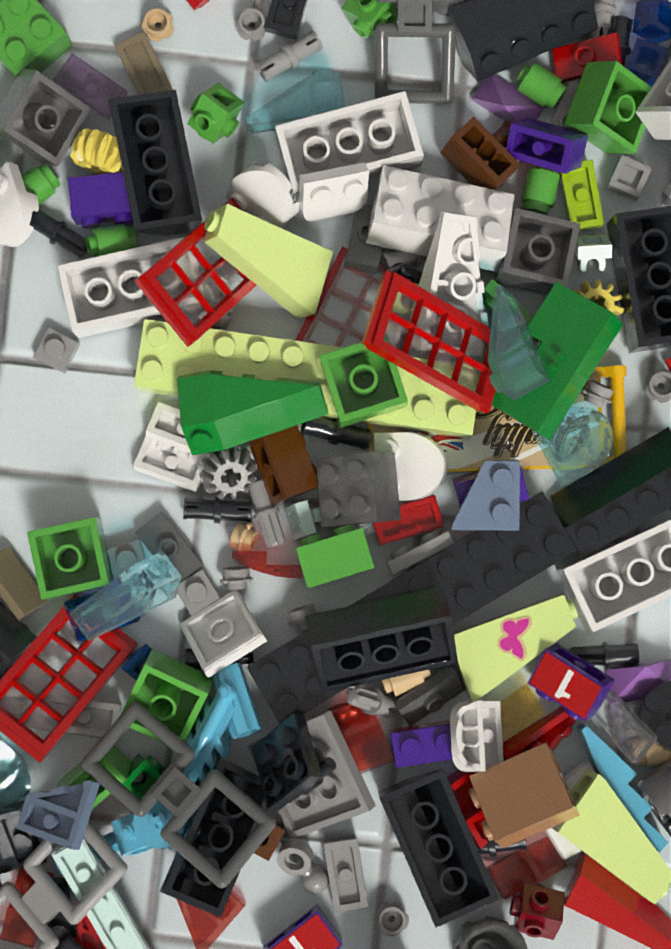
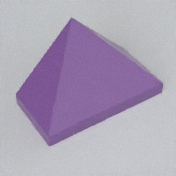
M497 75L484 79L472 97V101L503 121L511 123L527 117L537 120L544 110L543 107L517 91V88Z
M671 659L604 669L605 674L615 679L608 692L610 703L645 698L658 684L671 681Z

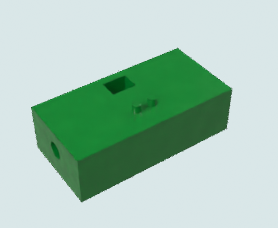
M555 282L502 366L492 406L545 439L550 440L623 326V323L613 312Z

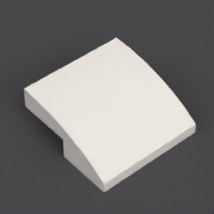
M158 402L146 429L145 439L133 464V470L197 492L201 482L199 473L203 470L200 461L203 458H209L208 453L191 454L181 428L180 410Z

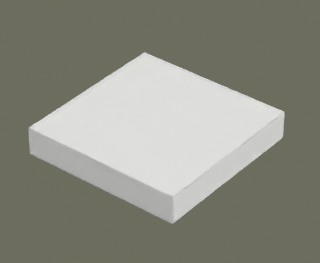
M238 590L231 591L179 624L208 678L267 642Z

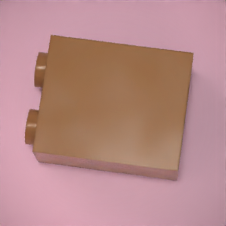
M547 743L491 766L485 772H478L469 776L473 788L469 789L471 799L477 809L482 808L486 819L481 821L485 835L489 841L494 840L502 849L580 816L554 752Z

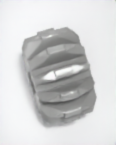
M237 445L221 451L208 452L209 458L201 459L200 465L203 470L199 473L200 479L205 483L206 491L210 494L216 492L217 497L221 500L227 493H230L231 498L236 500V492L241 490L248 494L249 488L247 484L256 483L254 471L257 470V464L255 460L251 459V452L247 448L241 449Z

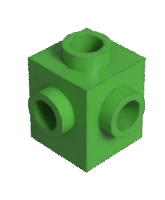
M347 0L341 8L353 30L363 38L370 36L375 39V27L379 23H397L398 10L394 3H380L377 0Z
M218 82L195 98L190 106L192 114L187 124L196 130L199 136L214 144L222 137L229 138L239 125V121L236 118L245 102Z

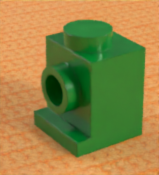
M138 753L131 761L127 780L122 784L141 799L161 776L160 773L165 768L151 755L144 759ZM143 772V779L140 782H134L139 774Z

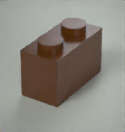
M297 425L248 442L272 505L306 494L318 487L316 467L311 463L306 450L305 438Z

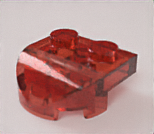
M340 703L326 710H331L361 774L394 761L381 725L375 715L366 714L361 708L349 703Z

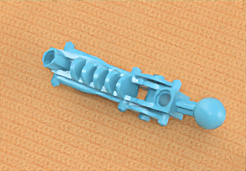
M239 663L228 665L212 675L217 693L213 700L210 697L207 698L204 705V715L200 713L196 720V731L191 729L188 735V745L194 749L195 757L182 773L197 786L213 769L218 757L222 756L224 759H227L230 752L231 736L233 739L247 737L262 729L242 666ZM157 801L144 817H138L132 813L112 821L111 824L114 831L103 835V837L116 852L120 851L121 856H135L153 848L174 849L160 835L161 829L174 814ZM192 816L178 831L181 836H184ZM92 847V849H93L94 853L96 854L97 858H98V859H102V857H101V856L96 852V850ZM54 860V863H55V866H56L57 870L59 871L60 874H62L61 870L59 869L58 865L56 864V862H55V860Z

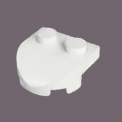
M7 161L0 168V245L17 247L28 239L34 229L29 223L32 212L39 210L37 195L26 191L18 165Z
M257 161L253 162L233 179L226 196L228 200L233 197L244 212L284 230L289 220L299 211V202H293L289 194L292 184L279 169L270 163L259 166Z
M365 162L300 175L299 192L295 193V198L299 202L304 218L312 222L347 215L360 210L367 202L369 170Z
M409 432L374 433V452H395L399 501L418 500L431 496L439 485L444 482L447 474L446 455L443 449L439 448L430 436Z
M479 700L456 704L450 714L451 752L455 766L463 772H485L487 768L503 762L500 701Z

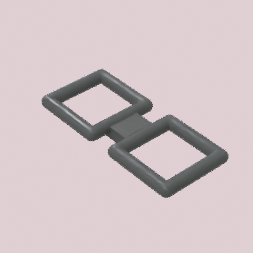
M377 0L380 3H398V23H379L375 27V99L406 91L409 103H451L454 99L456 29L452 24L432 23L433 3H453L455 0ZM388 37L442 38L441 90H388Z
M131 703L84 757L81 767L138 817H144L157 801L165 806L174 815L161 829L160 835L162 839L217 887L225 888L275 828V818L218 770H211L198 786L182 772L195 757L194 749L140 703ZM136 719L177 754V757L141 799L99 764L100 760ZM215 787L259 824L222 870L178 833Z

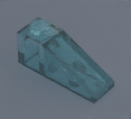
M319 70L314 72L313 76L305 77L245 118L247 133L275 131V126L344 108L345 102L340 72L333 73L332 70Z
M500 284L494 290L488 363L493 374L489 377L494 389L499 394L503 392L515 401L549 382L550 379L515 296Z
M161 551L132 565L73 609L70 616L86 639L90 641L176 598L181 575L166 554Z

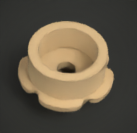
M158 8L152 9L146 13L142 21V30L145 34H148L150 40L162 41L163 38H169L173 34V18L167 11ZM157 23H160L161 27L156 28L155 25Z
M251 522L247 525L238 523L235 526L231 535L230 547L238 550L239 554H246L248 550L253 551L255 549L259 533L255 531L254 524Z

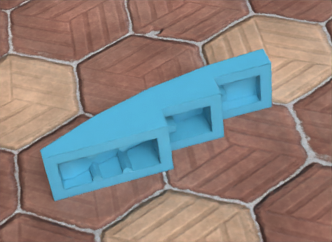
M580 723L576 728L596 773L607 781L651 844L660 853L669 842L644 819L653 808L628 785L637 773L589 727Z

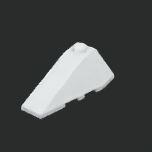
M441 212L418 286L488 327L487 312L484 311L482 293L485 292L484 282L480 279L478 262L481 256L476 217ZM413 301L411 307L409 322H411L413 311L416 305L415 301ZM422 307L417 327L435 337L440 316ZM447 321L441 341L459 350L465 331ZM414 334L411 346L419 350L431 351L433 344ZM471 335L466 355L482 357L485 342ZM440 348L438 350L440 353H447Z

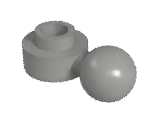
M297 839L284 842L277 857L279 867L287 874L294 876L302 875V885L307 892L311 894L322 893L328 887L329 876L322 867L311 865L314 856L312 848L304 841Z

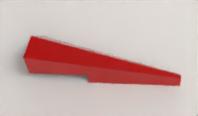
M563 706L559 707L504 741L503 760L510 759L544 743H547L552 751H554L563 738H567L572 732L571 727L577 719L569 716L564 711ZM457 770L449 775L447 779L475 844L481 849L488 843L481 821L486 819L482 808L477 809L469 793V789L473 788L469 776L478 772Z
M581 851L574 865L576 870L565 890L564 905L651 949H671V919L656 904L642 897Z

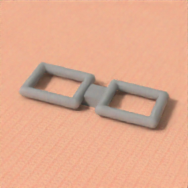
M88 821L84 838L108 864L110 869L76 906L73 905L40 865L51 853L52 849L58 845L45 839L23 863L24 869L35 881V884L24 895L21 894L12 882H5L0 887V907L7 900L12 904L42 941L36 949H55L58 946L59 939L47 924L59 912L63 914L70 924H78L127 871V864L90 821Z

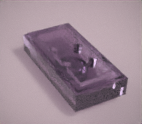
M73 53L53 79L54 83L108 120L112 116L109 99L126 97L128 94L126 89Z

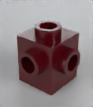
M524 882L519 895L514 894L510 903L509 915L514 916V926L519 932L525 933L529 937H542L554 940L563 923L565 892L546 888L541 884Z

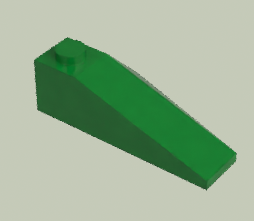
M214 370L181 375L177 378L181 428L192 455L225 450L328 415V407L320 382L277 378L275 381L254 379L255 375L243 374L242 377L222 375L223 371Z

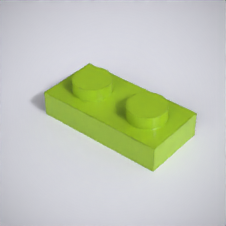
M593 159L582 161L580 168L567 174L559 172L567 220L580 223L579 231L603 227L604 219Z

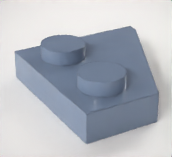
M484 460L456 518L452 522V530L519 531L520 460Z
M86 780L82 784L52 788V790L47 792L38 791L27 794L16 829L72 850H80L100 783Z

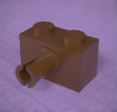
M472 117L450 138L440 152L471 185L498 190L506 183L521 165L506 150L509 134H506L511 126L509 121H505L499 129L491 134L475 117Z

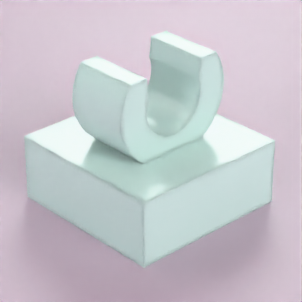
M606 234L578 236L575 255L578 258V265L581 271L586 272V264L590 259H597V268L599 271L604 270L606 265L604 258H612V244Z
M305 500L284 508L293 540L317 533L314 524L321 522L320 507L310 510L308 502Z

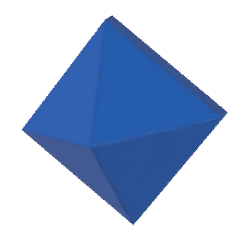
M145 644L135 650L121 667L123 671L137 681L152 648Z

